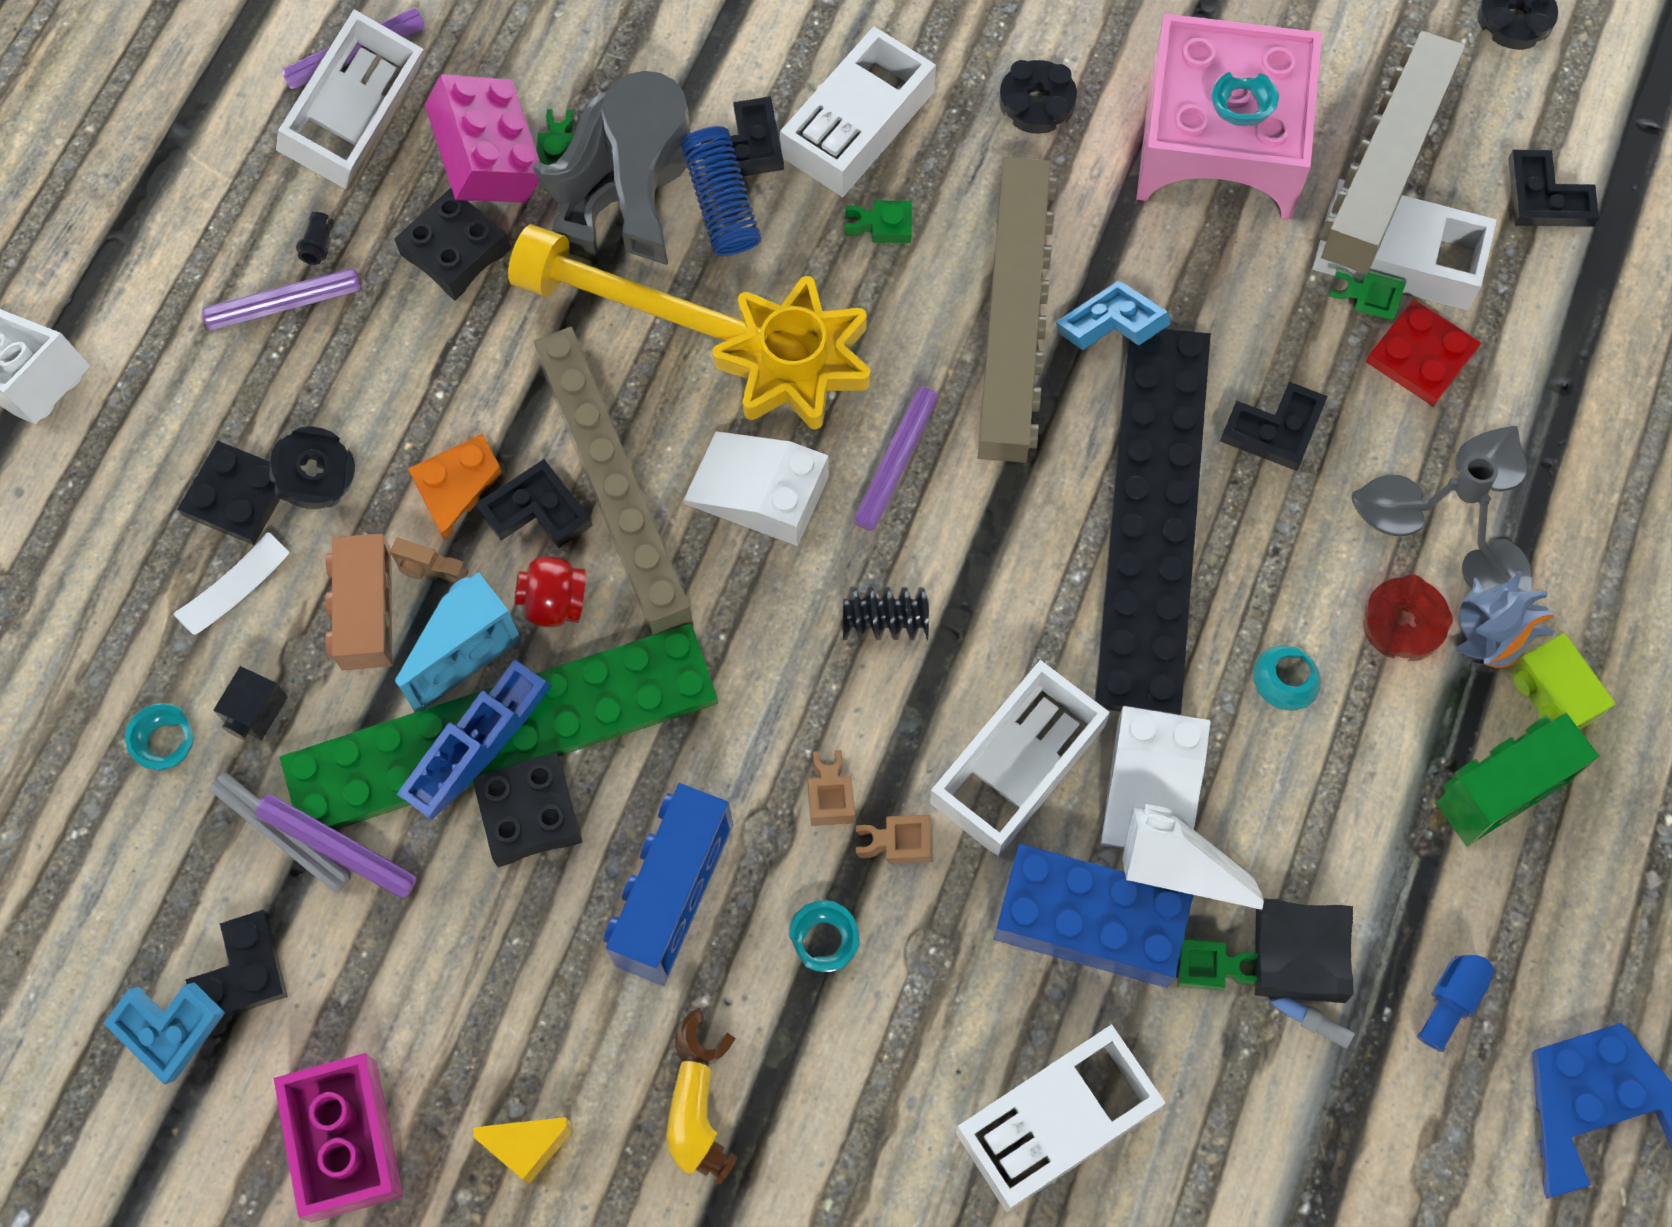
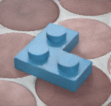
M1120 280L1056 321L1059 334L1081 350L1096 343L1114 329L1137 345H1140L1171 324L1168 311Z
M195 982L183 985L165 1011L140 987L127 990L103 1024L165 1085L174 1082L225 1012Z

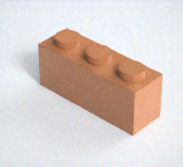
M383 533L332 537V553L326 554V571L328 577L332 578V592H327L325 598L327 614L329 617H332V631H327L325 637L326 651L329 657L334 658L341 670L393 666L391 548Z

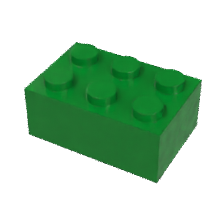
M1567 712L1553 721L1548 715L1544 716L1525 730L1527 733L1517 740L1511 737L1497 745L1490 751L1491 755L1480 763L1475 759L1464 765L1454 773V778L1442 786L1445 794L1435 804L1466 847L1572 782L1600 757Z

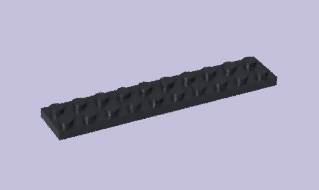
M1164 328L1140 345L1128 339L1094 701L1106 710L1121 712L1123 706L1181 715L1211 333Z

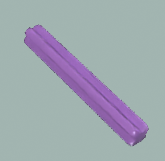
M416 8L407 10L379 23L403 38L424 28L423 19ZM357 43L344 66L352 62L360 47L371 53L373 51ZM330 47L283 68L282 75L287 85L291 89H296L307 84Z
M350 268L207 306L202 309V315L207 328L214 330L357 292L361 289L360 280L355 269Z
M924 386L917 389L855 514V524L868 531L876 528L937 403L938 396L934 390Z
M267 794L258 804L255 812L257 818L400 898H406L414 888L417 879L414 874L272 794Z

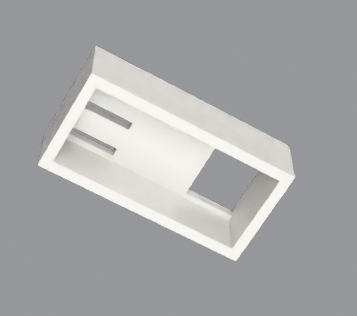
M354 9L279 128L276 151L347 189L418 72L424 49ZM357 43L402 68L386 96H383L382 93L396 72L397 67L381 59L366 85L362 84V80L376 59V55L360 47L346 72H341L342 67ZM308 120L355 145L347 161L300 135Z
M873 26L780 131V143L783 159L841 197H844L934 93L936 64ZM876 63L906 83L900 90H897L868 70ZM839 121V122H840L839 125L832 131V133H831V134L825 139V141L822 143V148H823L824 150H826V151L829 152L830 154H832V155H834L835 157H837V155L844 149V147L851 141V139H852L857 133H858L859 135H858L857 138L850 144V146L843 152V154H842L838 159H835L834 157L830 156L829 154H827L826 152H824V151L821 150L820 148L816 147L815 145H813L812 143H810L809 141H807V139H809L810 141H812L813 143H815L816 145H818L819 142L826 136V134H827V133L834 127V125Z
M1339 179L1328 208L1326 220L1328 216L1333 218L1337 216L1331 212L1339 191L1348 192L1349 190L1343 187L1345 180ZM1402 195L1370 270L1405 278L1406 285L1403 294L1468 311L1482 286L1497 219ZM1320 240L1312 270L1335 276L1336 269L1339 268L1347 270L1355 278L1363 280L1364 273L1322 259L1321 256L1326 242ZM1441 241L1474 249L1469 273L1436 264Z
M1040 660L932 788L930 804L999 857L1102 732L1110 712ZM1042 691L1087 724L1062 757L1057 753L1080 726L1077 721L1064 712L1041 741L1037 738L1059 711L1056 705L1043 697L1021 725L1017 723L1018 719ZM972 773L1019 809L1000 833L954 797L955 793Z
M1111 1024L958 1125L955 1133L1008 1213L1158 1112L1166 1103ZM1102 1048H1105L1141 1101L1140 1104L1111 1122L1075 1068L1076 1065ZM1015 1108L1018 1114L984 1136L987 1144L993 1153L997 1155L1028 1133L1032 1134L1033 1139L999 1161L1011 1180L1045 1157H1047L1049 1163L1009 1189L975 1134Z

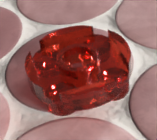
M1408 574L1403 578H1393L1383 582L1372 592L1364 608L1365 619L1363 621V628L1367 639L1376 650L1393 659L1397 656L1400 658H1410L1408 661H1419L1429 657L1445 641L1449 628L1453 623V615L1442 594L1415 574ZM1399 611L1411 612L1415 616L1414 622L1417 626L1412 627L1408 623L1400 625L1397 621L1401 616Z

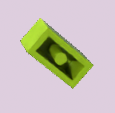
M1565 632L1523 655L1510 669L1516 688L1521 694L1530 698L1538 710L1539 719L1548 715L1553 721L1567 712L1581 730L1602 718L1616 705Z

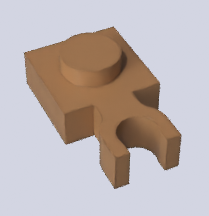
M396 537L390 550L398 570L414 579H422L425 576L437 580L439 577L455 584L460 579L467 577L468 570L463 569L465 565L463 561L440 556L434 549Z
M835 750V764L831 766H825L820 762L819 751L813 752L814 773L819 778L808 779L811 826L855 823L852 777H838L842 772V750Z
M930 814L886 817V829L881 830L876 829L872 825H856V832L859 837H873L871 845L856 847V854L859 858H871L881 852H886V859L889 864L933 862V819Z

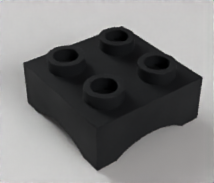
M452 188L446 191L394 238L400 255L424 271L453 300H457L466 291L470 283L482 270L504 257L511 250L507 233L467 200H455Z
M557 753L480 774L473 780L491 856L497 867L514 863L540 852L583 843L562 763Z
M1263 898L1262 910L1256 909L1255 953H1258V960L1255 962V976H1257L1255 996L1346 1003L1354 995L1351 964L1353 906L1304 905L1278 899Z

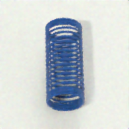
M713 126L697 130L684 137L680 143L683 155L686 157L685 162L688 164L687 168L690 170L689 175L692 177L693 188L696 190L695 195L698 197V203H700L699 208L702 210L703 221L706 223V229L709 230L707 234L710 237L709 240L713 254L717 256H729L747 251L757 246L762 240L759 228L756 227L757 222L753 221L755 215L752 214L751 202L747 201L749 195L746 194L747 189L744 188L745 182L741 181L743 175L740 174L741 169L738 168L739 162L735 161L737 156L734 154L735 149L732 148L733 143L731 142L729 130L723 126ZM713 138H717V139H714V140H712V141H710V142L703 143V144H699V143H701V142H703V141H706V140H709V139H713ZM705 159L699 163H694L696 160ZM699 166H706L702 169H697ZM733 170H737L736 173L728 174V173L732 172ZM709 172L703 176H698L701 173ZM704 179H711L707 182H701ZM736 184H741L739 187H732ZM714 185L708 189H703L706 186ZM739 190H743L742 193L733 194ZM709 192H716L709 196L706 195ZM740 197H745L743 200L734 201ZM719 198L713 202H707L710 199ZM742 204H747V205L744 206V207H738V206H740V205H742ZM714 205H721V206H719V207H717V208L709 209L710 207H712V206H714ZM745 210H749V212H747V213H745V214L736 215V214L741 213V212H743V211H745ZM725 211L718 215H712L715 212ZM729 217V218H726V219H724V220H722V221L714 222L715 220H717V219H719V218ZM746 217H751L749 220H744V221L737 222V221L742 220V219H744V218H746ZM730 224L723 228H717L720 225ZM747 224H753L750 227L740 228ZM724 231H729V232L724 233V234H722V235H718V234H720V233H722V232H724Z

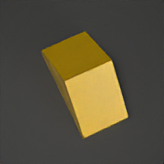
M566 1117L473 1127V1137L528 1184L533 1181L572 1133V1123Z

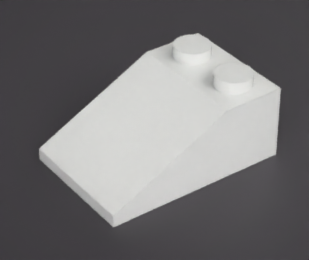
M0 309V406L13 415L36 425L40 419L47 417L53 411L56 402L68 390L78 385L82 375L91 366L60 332Z
M716 431L683 502L685 505L798 546L829 478V457L826 454L790 441Z
M1123 706L1116 727L1100 845L1124 849L1133 808L1145 810L1146 804L1170 809L1172 816L1178 817L1194 830L1206 762L1210 720Z
M1146 804L1145 810L1133 808L1122 856L1126 880L1262 910L1264 900L1254 877L1181 819L1172 816L1170 809L1153 804Z

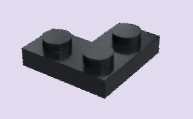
M771 96L733 102L738 135L731 136V142L733 143L732 148L735 149L734 154L737 156L735 161L739 162L738 168L741 169L740 174L749 176L784 170L783 155ZM713 138V139H709V140L703 141V142H701V144L710 142V141H712V140H714V139H717V138ZM733 170L732 172H730V173H728V174L736 173L737 170Z
M1512 150L1508 161L1515 226L1595 227L1599 220L1595 184H1556L1552 150Z
M1289 382L1275 415L1236 400L1220 442L1297 471L1328 396Z
M545 459L475 504L479 513L500 541L533 519H536L559 549L593 526L590 517Z
M260 910L220 923L229 966L185 979L186 984L195 982L225 1012L222 1018L288 997L268 913Z

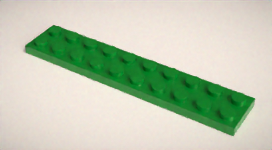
M692 623L535 673L552 685V687L524 724L479 775L553 753L562 756L717 705L718 699ZM494 687L483 691L489 694ZM481 691L279 756L292 806L334 830L410 806L411 804L397 795L398 791L449 722L457 725Z

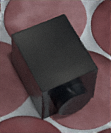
M240 666L213 711L224 722L222 728L228 733L245 740L247 735H250L262 741L288 696L278 683Z

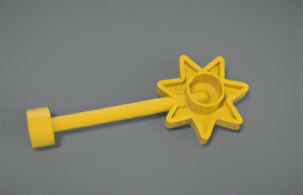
M530 224L525 227L514 245L508 268V279L513 286L543 297H549L556 290L559 283L562 282L723 340L724 342L717 344L712 350L714 366L718 370L748 379L742 403L744 416L749 420H755L787 402L808 427L818 429L823 425L827 391H864L870 387V368L849 350L867 329L866 311L862 308L822 311L815 281L810 276H804L798 281L782 305L749 292L741 293L738 296V306L742 320L570 259L568 258V238L539 226Z

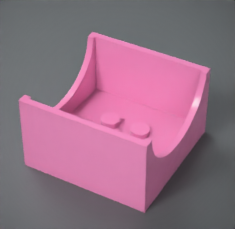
M1164 13L1151 69L1136 200L1148 201L1155 190L1181 180L1222 179L1246 184L1263 191L1279 205L1281 210L1280 218L1292 219L1311 168L1322 32ZM1227 72H1230L1235 78H1254L1259 73L1264 74L1277 87L1279 93L1277 109L1266 120L1256 126L1233 125L1223 120L1217 114L1211 99L1213 86ZM1233 90L1227 100L1228 108L1236 114L1249 115L1254 114L1258 110L1257 100L1253 97L1250 90Z

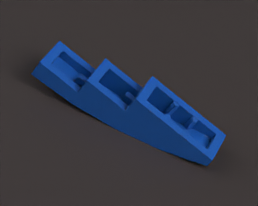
M514 659L489 694L482 690L457 725L451 722L446 725L397 795L429 819H434L496 757L528 719L552 685Z

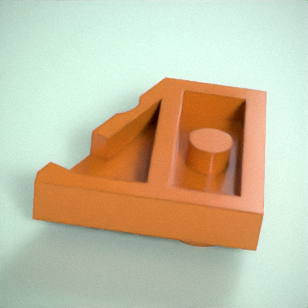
M483 434L408 468L443 539L452 534L454 531L452 526L466 510L469 512L480 500L481 493L485 489L490 488L502 474L500 466Z

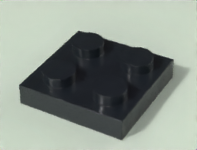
M217 440L177 510L188 519L255 545L280 501V498L274 492V485L269 477V461Z

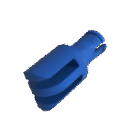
M1479 955L1455 956L1448 963L1431 993L1436 1005L1421 1032L1417 1035L1421 1042L1439 1052H1444L1445 1046L1460 1019L1474 1016L1494 976L1493 966L1486 958Z

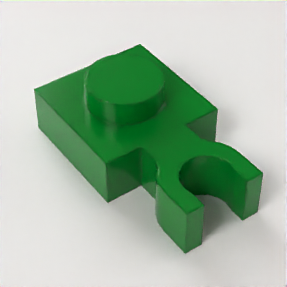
M547 109L546 122L549 132H538L536 152L540 163L545 165L554 164L563 156L571 144L574 133H570L574 123L572 110H566V119L563 122L557 123L554 122L553 110Z
M873 200V210H864L860 206L845 205V219L855 218L859 220V222L853 224L845 223V236H859L864 232H872L873 243H911L912 201Z
M1336 269L1335 277L1347 280L1349 285L1344 290L1330 288L1329 297L1337 299L1357 298L1354 306L1355 311L1394 321L1406 285L1405 278L1370 270L1368 275L1364 274V278L1361 280L1355 278L1347 270Z
M1183 939L1178 961L1177 987L1223 991L1225 988V978H1231L1240 985L1255 986L1257 976L1244 975L1240 971L1239 966L1241 962L1255 963L1258 960V953L1242 952L1235 957L1226 956V943Z

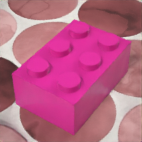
M441 74L425 103V108L455 200L527 203L539 183L533 171V165L535 162L540 163L513 81L509 79Z
M363 1053L273 1078L298 1218L313 1223L403 1198L377 1061Z

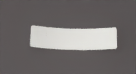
M266 533L232 569L191 602L177 610L174 616L193 635L198 634L251 593L288 556L289 551L271 533Z

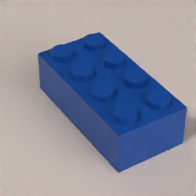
M678 783L674 794L667 793L664 797L658 813V818L662 819L656 835L650 833L647 836L640 853V859H643L644 862L638 876L632 874L629 877L622 893V900L626 901L619 918L616 916L611 918L603 937V942L608 943L605 949L615 967L662 986L666 984L734 826L728 801L682 783Z
M1019 843L993 940L1168 988L1176 975L1194 895L1126 880V875L1123 871Z

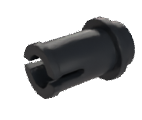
M312 212L310 214L304 237L296 245L297 256L301 261L310 265H318L321 263V260L326 259L328 254L326 244L335 223L332 218L328 219L329 215L322 212Z

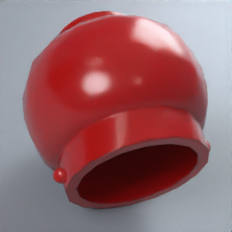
M541 557L530 562L527 572L518 571L514 605H521L523 616L529 622L538 626L559 627L566 621L579 623L585 592V569L573 568L571 563L557 557Z

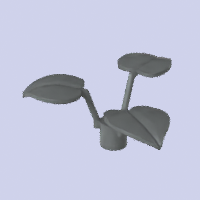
M1517 426L1491 430L1465 442L1457 452L1455 459L1456 468L1460 472L1458 478H1450L1448 484L1426 502H1422L1423 493L1420 487L1409 478L1401 475L1380 476L1352 493V502L1360 516L1376 530L1392 536H1407L1420 531L1425 523L1422 511L1430 510L1452 490H1455L1458 497L1466 503L1478 502L1480 509L1477 545L1480 549L1470 551L1463 560L1462 574L1466 583L1472 589L1474 577H1476L1481 583L1483 591H1486L1492 587L1509 582L1518 571H1521L1522 577L1516 592L1532 591V571L1523 551L1517 545L1505 539L1496 540L1489 546L1486 543L1488 504L1491 500V497L1488 495L1490 489L1499 492L1515 489L1523 482L1527 473V462L1521 447Z

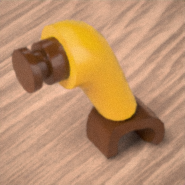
M698 1008L691 1011L681 1021L675 1037V1048L683 1062L680 1065L672 1097L666 1136L668 1151L675 1164L684 1173L690 1176L697 1170L704 1176H707L710 1172L715 1176L713 1182L720 1185L730 1173L738 1156L732 1152L728 1156L722 1153L724 1147L714 1141L718 1132L711 1128L707 1118L708 1095L712 1073L711 1068L708 1066L719 1060L730 1049L736 1038L726 1033L720 1038L713 1050L702 1047L696 1039L695 1031L705 1019L703 1011Z

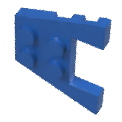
M1623 1023L1548 1045L1532 1052L1537 1111H1540L1542 1139L1539 1140L1540 1155L1544 1158L1545 1181H1543V1191L1546 1199L1591 1185L1572 1140L1574 1136L1655 1112L1672 1150V1082Z

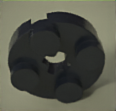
M1482 0L1478 10V21L1483 31L1486 27L1493 34L1492 40L1500 46L1516 50L1532 48L1538 41L1548 38L1558 19V6L1555 0ZM1510 9H1519L1523 11V17H1515V12L1511 11Z
M1018 60L1014 62L1010 71L1003 78L1000 87L999 104L1004 116L1006 112L1008 117L1013 120L1015 127L1035 134L1049 133L1055 130L1056 126L1065 119L1067 122L1073 115L1077 98V88L1071 78V70L1066 65L1055 64L1045 60ZM1039 91L1046 96L1042 97L1041 102L1034 101V96L1030 95V93Z
M306 426L293 430L292 434L285 436L275 444L270 456L268 471L276 496L281 500L288 501L295 506L305 509H321L337 505L349 490L354 477L355 462L349 449L347 452L345 446L339 442L340 438L324 428ZM308 460H315L316 467L323 469V473H316L315 476H310L301 469V466H305Z

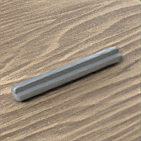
M223 773L219 775L211 784L210 790L214 795L332 891H341L351 878L350 873L336 861L257 818L255 812L261 800L229 774Z

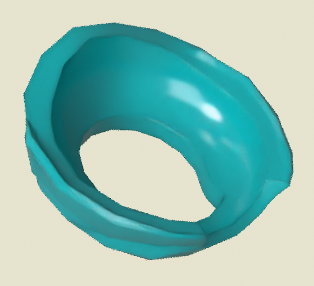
M1227 72L1214 84L1211 99L1217 114L1223 120L1237 126H1256L1266 120L1277 109L1279 93L1276 85L1264 74L1259 73L1254 78H1235L1230 72ZM1233 90H1250L1253 97L1257 100L1258 110L1254 114L1249 115L1231 112L1228 108L1227 100Z
M1279 645L1268 648L1258 657L1254 666V684L1257 692L1267 703L1278 709L1294 711L1307 708L1315 701L1319 693L1321 677L1318 667L1310 656L1298 647ZM1287 657H1301L1308 664L1311 674L1301 686H1288L1282 683L1276 674V664L1279 660Z
M163 703L145 706L133 716L126 727L125 733L126 748L133 760L144 768L157 771L178 766L187 757L194 739L191 726L182 709L172 704ZM180 725L183 729L185 740L179 745L177 750L165 757L152 754L148 745L152 733L163 726Z
M819 900L805 904L794 914L789 927V937L805 967L814 971L833 972L843 969L854 958L860 945L859 930L854 917L845 907L834 901ZM820 923H829L835 926L842 937L839 950L827 957L818 956L812 958L805 951L802 943L810 929Z

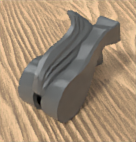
M640 71L625 75L615 81L607 92L601 93L590 101L577 124L571 144L562 157L550 165L539 162L534 163L533 171L538 181L548 194L560 203L559 215L554 220L552 231L568 238L570 254L595 262L598 260L594 221L601 210L610 203L618 201L624 221L622 236L625 251L665 265L668 264L662 226L655 210V189L678 178L687 168L688 164L685 162L686 157L683 155L680 143L684 137L690 134L685 94L675 80L662 73Z

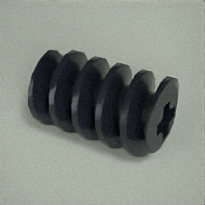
M851 587L847 598L843 599V640L848 639L851 628H855L859 640L865 639L868 628H872L876 640L882 639L885 628H889L893 640L899 639L902 628H906L910 640H915L919 628H922L928 641L929 599L925 588L919 587L915 598L911 599L908 588L902 587L898 598L894 599L891 588L885 587L881 598L877 599L874 588L868 587L864 598L860 599L857 588Z

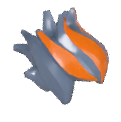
M1518 571L1509 582L1492 587L1486 591H1483L1481 583L1474 577L1473 587L1465 596L1460 606L1459 614L1461 630L1468 640L1458 646L1456 651L1473 658L1482 659L1486 666L1495 669L1517 663L1529 644L1536 637L1553 636L1555 630L1538 624L1553 618L1554 613L1548 611V608L1545 606L1533 604L1539 599L1546 598L1548 592H1516L1522 577L1521 571Z

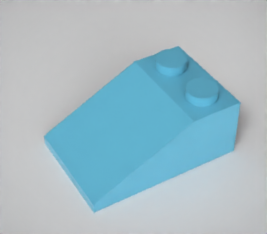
M479 572L471 578L465 577L457 581L450 588L449 593L441 599L395 679L414 712L424 710L521 641L509 610Z

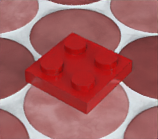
M1413 299L1371 351L1366 363L1434 407L1476 353L1481 342Z

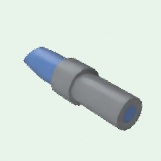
M1274 997L1270 1000L1271 1004L1281 1012L1300 1022V1026L1314 1034L1315 1032L1321 1034L1345 1049L1348 1048L1355 1035L1354 1032L1327 1018L1325 1013L1313 1006L1308 1007L1291 998Z

